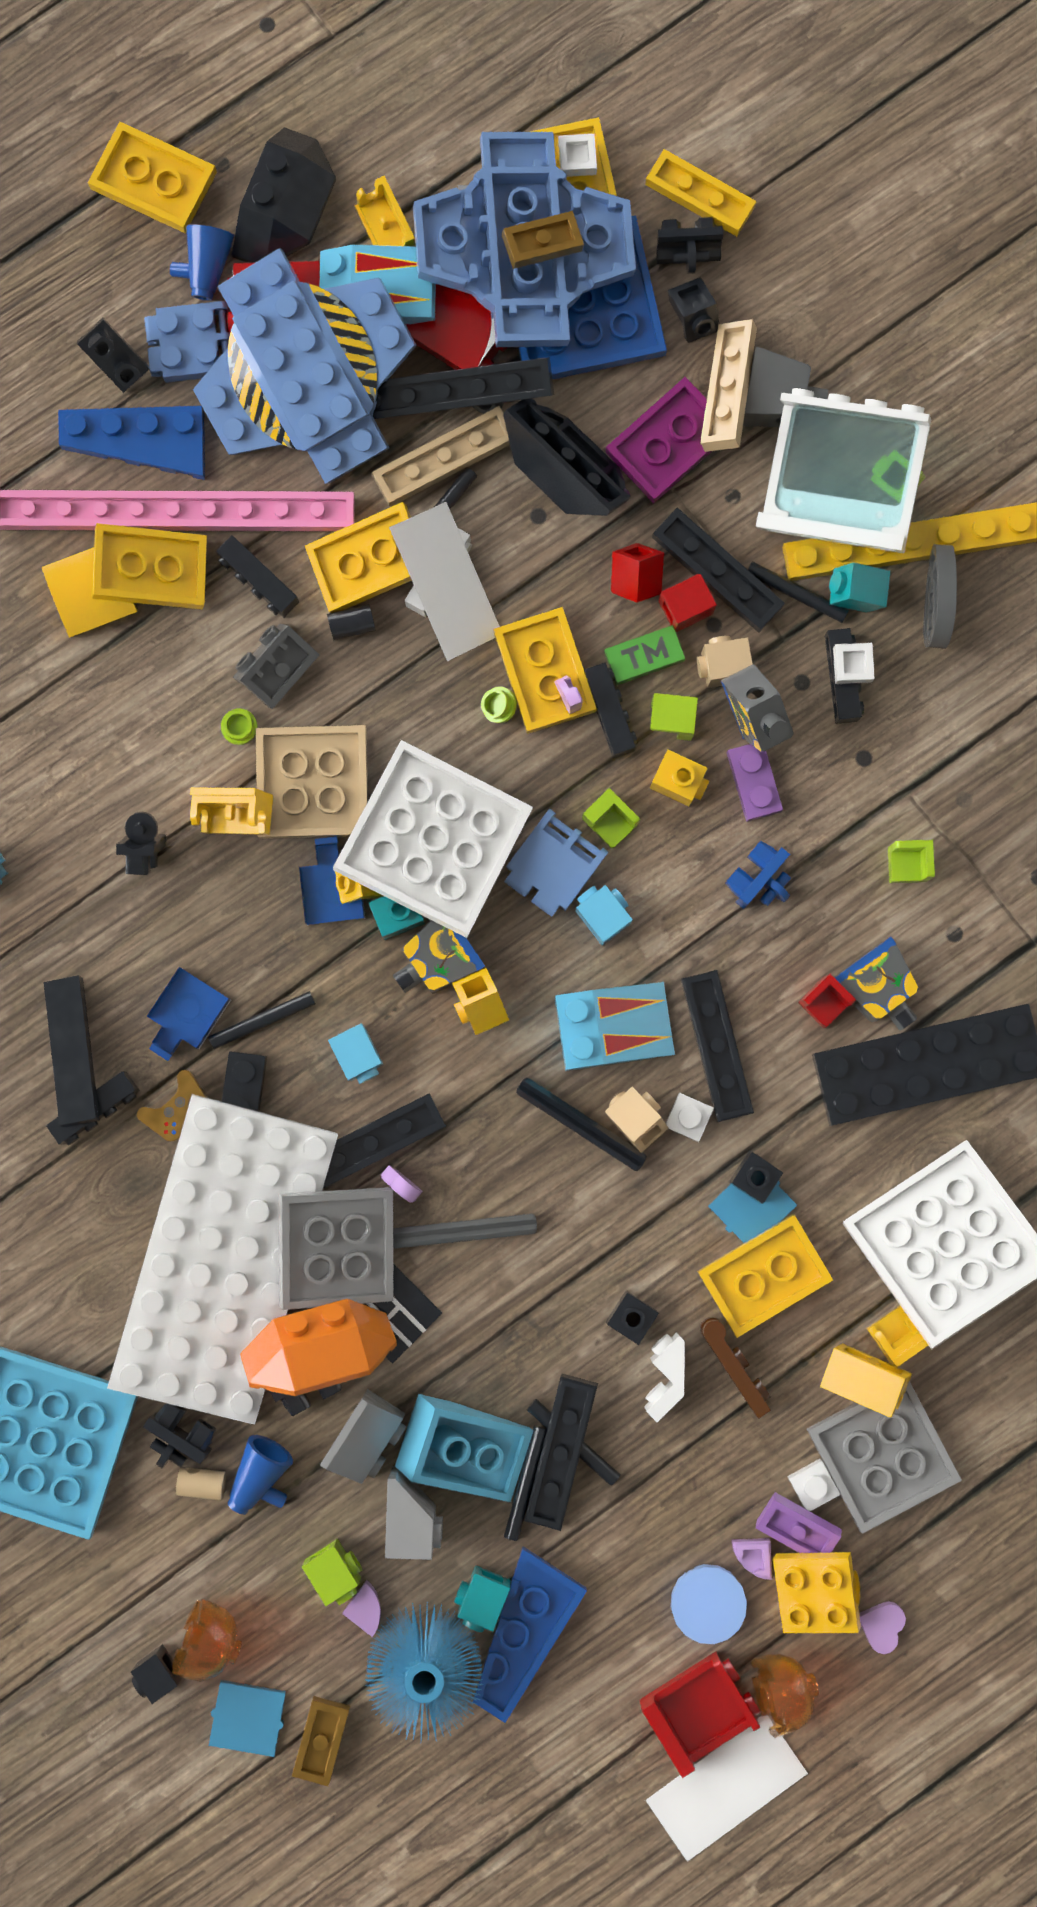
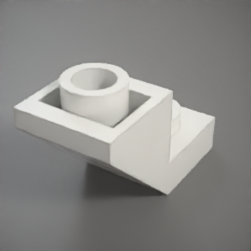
M677 1332L672 1337L665 1334L651 1349L655 1353L650 1358L652 1363L670 1380L666 1385L662 1382L657 1384L645 1397L649 1401L644 1406L646 1412L656 1422L684 1397L685 1341Z

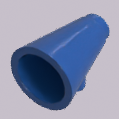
M187 225L189 263L172 262L170 264V275L172 277L190 279L191 297L212 301L235 235L229 231L212 226Z
M251 1435L248 1438L229 1495L228 1506L233 1511L243 1515L247 1514L249 1509H252L260 1499L278 1508H282L287 1494L272 1486L293 1464L291 1454L272 1439L261 1435Z

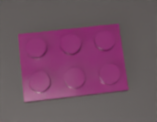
M686 377L680 380L605 448V453L653 504L712 452H705L700 443L707 399Z

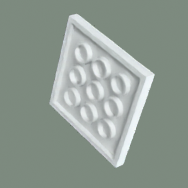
M401 740L334 864L333 870L467 938L533 807Z
M967 1140L843 1221V1225L931 1350L1037 1280V1233Z

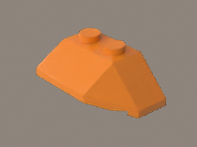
M343 1299L273 1319L240 1353L250 1388L259 1389L261 1387L271 1392L298 1396L370 1375L385 1359L389 1351H392L397 1346V1340L385 1312L350 1299Z

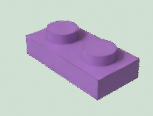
M751 744L728 750L727 757L746 822L781 813L783 808L766 751L760 752Z
M776 1492L756 1522V1529L799 1553H831L840 1540L842 1529Z

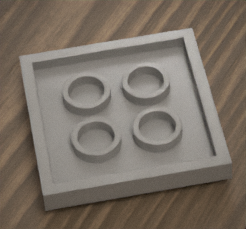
M385 1187L279 1194V1306L282 1310L313 1308L343 1299H350L361 1304L393 1301V1189Z
M910 1381L898 1410H895L892 1418L854 1403L806 1429L862 1534L962 1481Z

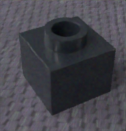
M749 1151L729 1180V1183L758 1203L764 1204L783 1175V1172ZM755 1171H761L764 1175V1181L760 1185H755L751 1181V1176Z
M625 1290L606 1320V1324L639 1345L659 1313ZM631 1312H636L640 1315V1321L635 1326H630L626 1323V1317Z
M163 1644L137 1662L130 1672L133 1675L132 1683L141 1697L145 1698L147 1696L151 1704H154L176 1688L184 1676Z

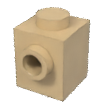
M730 636L712 638L709 640V644H704L701 652L702 656L697 657L698 674L700 678H706L707 688L723 686L721 680L753 664L748 637L731 640Z
M633 1086L627 1092L623 1091L617 1094L611 1100L609 1108L605 1111L616 1127L641 1153L668 1129L662 1117L657 1113L661 1109L660 1105L648 1092L641 1096Z

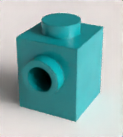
M854 562L834 568L829 582L831 592L830 605L865 613L887 607L890 571Z
M385 896L369 902L384 940L425 924L422 915Z
M475 1565L469 1583L461 1582L454 1603L460 1605L457 1617L463 1619L462 1624L477 1632H483L484 1629L493 1632L510 1590V1579Z

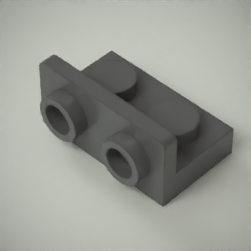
M281 623L277 627L275 625L270 626L259 639L262 644L253 654L248 652L239 660L235 667L238 671L233 676L237 682L243 684L270 709H273L320 655L289 625Z

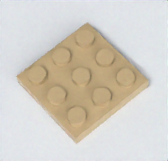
M366 725L256 728L257 789L273 795L270 835H257L259 839L349 837L368 803Z

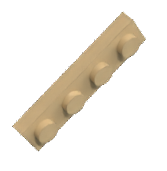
M753 319L718 325L700 442L705 452L740 448L757 331Z
M500 406L373 471V478L389 507L509 446L510 442L503 417L504 413Z

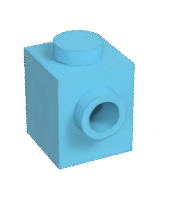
M604 885L601 889L597 890L595 886H592L577 898L580 905L576 907L575 912L602 946L633 921L625 910L629 906L627 901L616 888L610 891Z
M362 1023L328 1040L348 1081L357 1079L359 1084L379 1075L377 1068L384 1064Z

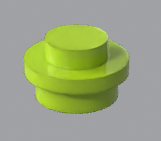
M494 687L484 694L481 708L488 720L501 724L513 717L517 708V700L510 689Z
M241 708L233 709L223 717L221 732L228 742L234 745H245L256 736L258 724L254 715L248 710Z

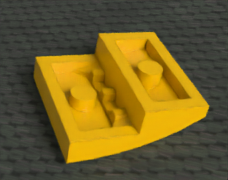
M94 547L42 567L51 595L69 638L138 611L135 603L92 599Z

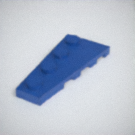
M202 406L58 410L59 446L62 450L104 459L109 457L123 460L127 464L160 468L164 472L174 474L179 472L192 475L193 478L205 480L204 409Z
M524 1546L522 1547L510 1584V1590L503 1605L481 1673L483 1675L480 1677L483 1680L478 1682V1684L483 1685L477 1686L475 1693L479 1695H474V1697L478 1699H473V1703L504 1723L508 1720L587 1592V1587Z

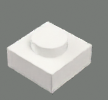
M595 135L558 136L560 169L567 174V177L596 175Z
M872 643L835 644L833 647L835 684L873 682L874 662Z
M679 1093L668 1116L666 1125L668 1129L699 1142L714 1108Z
M821 1459L787 1476L803 1507L808 1511H812L840 1495Z

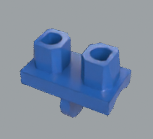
M760 841L747 856L749 860L762 870L758 876L753 879L738 867L725 882L728 888L738 897L736 903L744 909L762 887L767 890L759 899L764 905L769 906L775 897L786 902L790 894L784 887L791 877L785 872H782L776 880L771 877L790 854L782 847L779 851H776L770 845Z

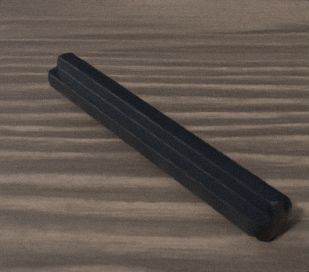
M524 1078L518 1086L516 1093L520 1097L632 1170L638 1171L643 1166L647 1158L645 1153H641L636 1147L533 1080Z

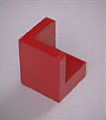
M639 543L613 551L611 592L636 603L660 595L662 592L664 552Z
M701 574L692 576L662 591L659 598V604L670 625H673L675 632L713 615L717 606Z
M828 974L798 1003L823 1028H826L846 1007L851 1006L856 999L831 974Z

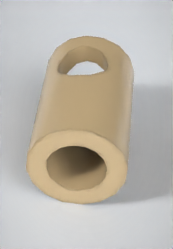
M180 1467L176 1483V1495L222 1501L226 1487V1471Z

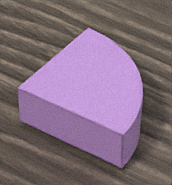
M564 676L555 680L554 683L568 713L572 714L581 710L583 699L577 687H573L571 678Z
M731 1539L734 1553L740 1564L755 1576L772 1580L770 1539Z
M366 1580L342 1614L373 1637L379 1625L381 1609L376 1590Z

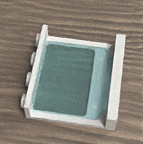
M793 388L792 394L781 393L780 401L784 404L764 511L763 513L758 512L756 527L763 531L904 553L931 425L930 415L924 414L925 408L903 404L901 410L887 408V402L875 399H865L864 405L850 403L851 397L840 394H829L828 399L815 398L813 391Z

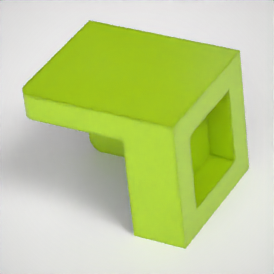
M654 693L651 703L650 729L652 731L677 733L678 740L691 741L695 731L698 698Z
M610 788L582 816V820L610 848H615L640 822V818Z
M933 840L895 841L888 847L889 883L927 882L934 878Z

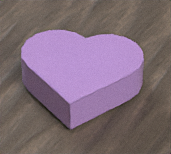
M388 1165L381 1174V1178L396 1193L410 1203L415 1202L423 1192L391 1165Z
M887 1601L859 1613L860 1623L869 1644L876 1652L881 1654L890 1653L898 1645L897 1633L903 1629L906 1621L905 1613L900 1606L894 1602Z

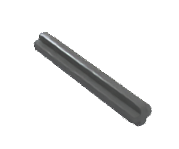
M523 1214L393 1228V1248L530 1235L537 1233V1220L534 1214Z

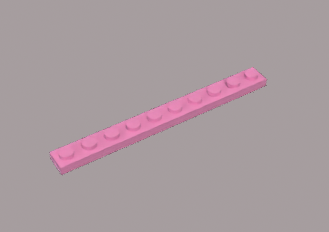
M0 490V530H95L96 523L163 531H339L355 522L354 492Z

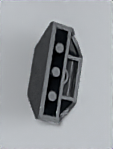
M284 127L266 142L240 204L232 249L233 258L247 263H256L279 248L288 257L311 243L336 182V176L317 139Z
M532 398L523 399L505 410L503 417L515 465L565 514L607 516L629 500L631 496L625 487V481L619 466L568 417L549 407L537 405L536 401Z

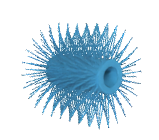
M428 1602L425 1640H423L421 1607L419 1634L413 1606V1623L411 1624L409 1615L406 1619L403 1617V1624L407 1632H404L400 1622L397 1628L395 1627L397 1632L394 1630L396 1635L385 1628L390 1636L384 1632V1635L388 1638L379 1639L378 1641L382 1644L375 1643L376 1647L373 1649L376 1650L368 1652L386 1658L372 1655L371 1658L380 1659L385 1662L370 1660L368 1663H379L383 1666L368 1664L367 1668L377 1667L381 1670L366 1669V1671L369 1673L380 1672L382 1674L366 1675V1677H385L365 1679L370 1683L383 1681L377 1684H369L370 1687L372 1685L376 1687L380 1684H385L379 1688L370 1689L371 1691L388 1687L380 1692L368 1694L369 1696H375L388 1691L381 1696L377 1695L378 1697L373 1698L374 1700L392 1693L380 1700L382 1702L396 1694L378 1707L380 1708L385 1704L388 1708L391 1705L386 1713L392 1709V1714H394L397 1710L395 1715L398 1713L399 1722L401 1723L404 1717L409 1730L414 1720V1736L421 1704V1741L424 1703L426 1706L428 1740V1706L436 1739V1717L440 1728L443 1723L441 1724L442 1721L446 1726L443 1719L444 1711L448 1718H450L451 1714L456 1718L452 1710L454 1711L452 1706L454 1708L460 1706L463 1709L464 1707L460 1703L465 1704L459 1698L469 1703L471 1701L466 1697L469 1699L475 1698L457 1689L475 1695L476 1693L461 1687L474 1691L477 1688L468 1687L463 1684H470L472 1686L483 1685L464 1681L477 1680L479 1682L483 1680L464 1677H481L483 1675L467 1673L471 1671L480 1672L482 1668L476 1670L465 1669L482 1666V1664L466 1665L471 1662L481 1663L479 1659L465 1661L470 1658H478L475 1650L480 1647L473 1646L460 1651L475 1643L466 1644L468 1641L464 1640L469 1636L461 1637L465 1634L463 1632L458 1636L462 1629L459 1632L457 1631L462 1625L453 1631L452 1627L449 1631L447 1628L450 1626V1619L449 1621L447 1620L445 1626L438 1617L435 1623V1605L427 1640ZM462 1640L464 1641L463 1643L461 1642L458 1646L452 1648V1647H453L454 1645H456L458 1642H460V1641H462ZM378 1646L383 1647V1648L389 1650V1651L392 1652V1653L386 1652V1651L382 1650L381 1648H379ZM475 1649L468 1654L460 1655L465 1651ZM379 1651L385 1652V1653H387L388 1655H384V1654L380 1653ZM476 1653L471 1657L463 1658L466 1655Z

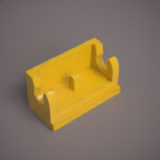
M385 175L375 179V189L371 193L366 194L364 189L360 188L356 193L358 204L355 205V209L372 245L416 247L415 237Z
M191 787L190 821L191 825L199 826L201 821L202 833L270 835L273 805L272 794L256 788Z
M898 1306L866 1328L889 1363L896 1367L929 1346L901 1306Z
M842 1343L833 1349L820 1387L892 1418L895 1410H898L912 1373Z

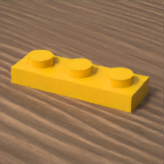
M663 149L646 177V186L702 218L712 217L715 225L722 226L725 231L736 237L756 205L754 199Z

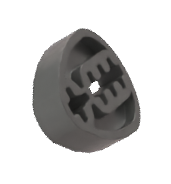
M934 544L930 553L927 574L923 638L927 648L946 649L951 640L956 615V559L952 545Z

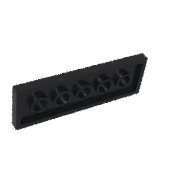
M1029 1003L813 1053L812 1058L829 1126L1037 1078V1033Z

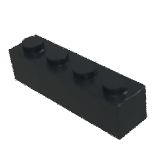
M233 535L216 551L220 557L218 559L219 563L227 570L231 568L236 573L234 575L241 584L245 585L247 583L252 588L250 590L251 593L258 600L263 598L268 603L267 608L274 615L279 613L285 618L299 603L298 597Z
M851 628L828 630L824 637L835 724L858 722L862 717L861 715H864L863 701L859 700L861 683L835 684L833 653L835 644H856L855 635H851Z
M605 662L584 669L612 758L634 752L638 741L635 732H630L628 723H630V718L627 710H622L620 702H623L620 690H615L612 681H615V676L612 668H607Z
M121 1071L96 1089L100 1119L103 1116L105 1118L112 1116L118 1111L116 1109L117 1106L122 1103L126 1105L137 1097L135 1094L140 1090L127 1072ZM57 1117L47 1124L46 1127L59 1145L67 1144L69 1146L80 1138L78 1134L84 1130L89 1132L98 1125V1122L95 1121L64 1128L59 1126V1118Z

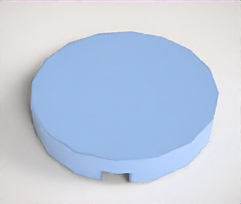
M702 1564L694 1567V1569L689 1570L687 1573L685 1572L678 1578L672 1590L671 1610L676 1625L685 1636L698 1643L717 1644L728 1640L739 1631L746 1617L747 1600L742 1585L730 1571L718 1565Z

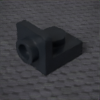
M701 277L668 290L669 302L682 322L684 338L688 343L718 331L717 303Z

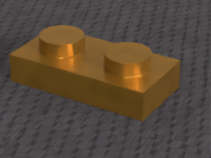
M573 211L503 228L502 238L513 269L582 251L584 246Z
M316 1696L313 1697L292 1777L329 1787L350 1709L349 1705Z

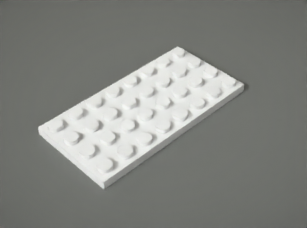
M192 1094L107 1389L255 1425L265 1389L249 1387L240 1353L273 1319L287 1315L288 1311L282 1310L279 1306V1194L322 1191L338 1137L337 1133Z

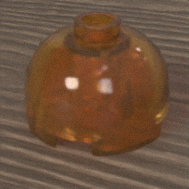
M197 1600L185 1622L183 1629L187 1631L182 1647H177L172 1673L188 1680L201 1682L212 1680L221 1674L228 1663L235 1664L241 1650L242 1641L236 1639L237 1624L227 1609L209 1600Z
M779 1653L754 1658L751 1661V1665L753 1668H758V1676L751 1677L753 1690L761 1716L769 1715L774 1725L769 1727L770 1735L778 1738L801 1729L811 1719L815 1706L814 1697L819 1696V1688L812 1672L806 1673L802 1664L788 1655Z

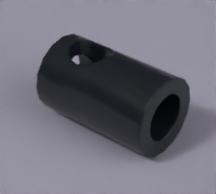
M370 604L327 614L333 641L376 631Z

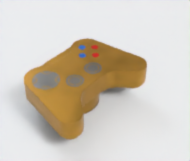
M182 1070L178 1073L177 1092L166 1104L157 1109L141 1107L137 1111L138 1120L166 1141L179 1140L192 1094L207 1098L192 1072L188 1070Z

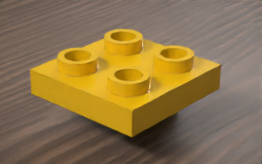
M851 1552L775 1554L773 1563L783 1633H859L861 1628L858 1608L860 1603V1581L857 1571L853 1570Z

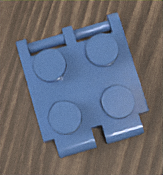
M225 301L156 308L155 316L145 317L147 343L149 346H157L148 348L151 376H163L165 383L202 379L219 359L218 346L222 345V354L228 348L230 334L227 332L225 314L229 311L227 303ZM215 315L219 316L220 333L216 331Z
M549 809L506 866L511 873L504 882L524 897L529 894L532 888L537 890L538 892L531 902L552 917L559 907L564 911L567 910L609 851L604 848L600 850L581 836L582 832L576 828L573 831L554 817L556 813ZM548 824H553L562 832L567 834L569 838L566 839L558 832H556L554 829L549 827ZM576 842L579 843L588 851L593 853L596 857L593 859L591 856L586 854L584 851H582L574 844Z

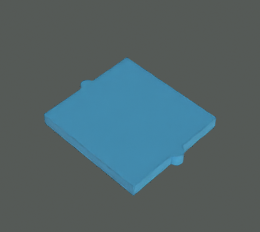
M761 1171L753 1172L751 1176L753 1184L760 1185L763 1183L764 1175ZM778 1181L764 1204L758 1203L730 1184L708 1207L727 1225L726 1231L733 1232L745 1243L781 1222L797 1204L779 1187L780 1182Z
M221 1680L216 1707L211 1711V1716L214 1719L209 1746L274 1757L279 1730L284 1726V1720L281 1718L286 1691Z

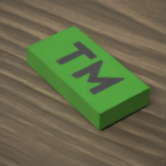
M673 625L604 650L609 667L613 670L616 686L685 661V656Z

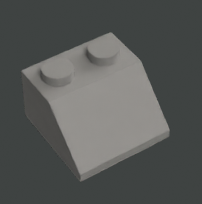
M367 1389L320 1466L360 1484L364 1482L367 1475L375 1478L386 1458L381 1456V1453L389 1442L395 1446L407 1427L401 1423L405 1413Z
M392 1466L387 1482L385 1558L432 1560L434 1548H441L443 1517H436L435 1503L415 1482H411L395 1466Z

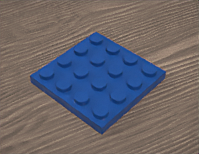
M636 215L631 216L636 264L634 275L582 293L580 298L568 309L570 332L568 346L518 347L521 361L550 357L552 379H558L666 356L667 348Z

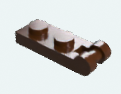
M714 1317L706 1318L700 1326L703 1337L758 1419L771 1411L765 1402L771 1396L759 1378L752 1382L744 1369L750 1365L738 1347L731 1350L724 1340L726 1336L725 1326Z

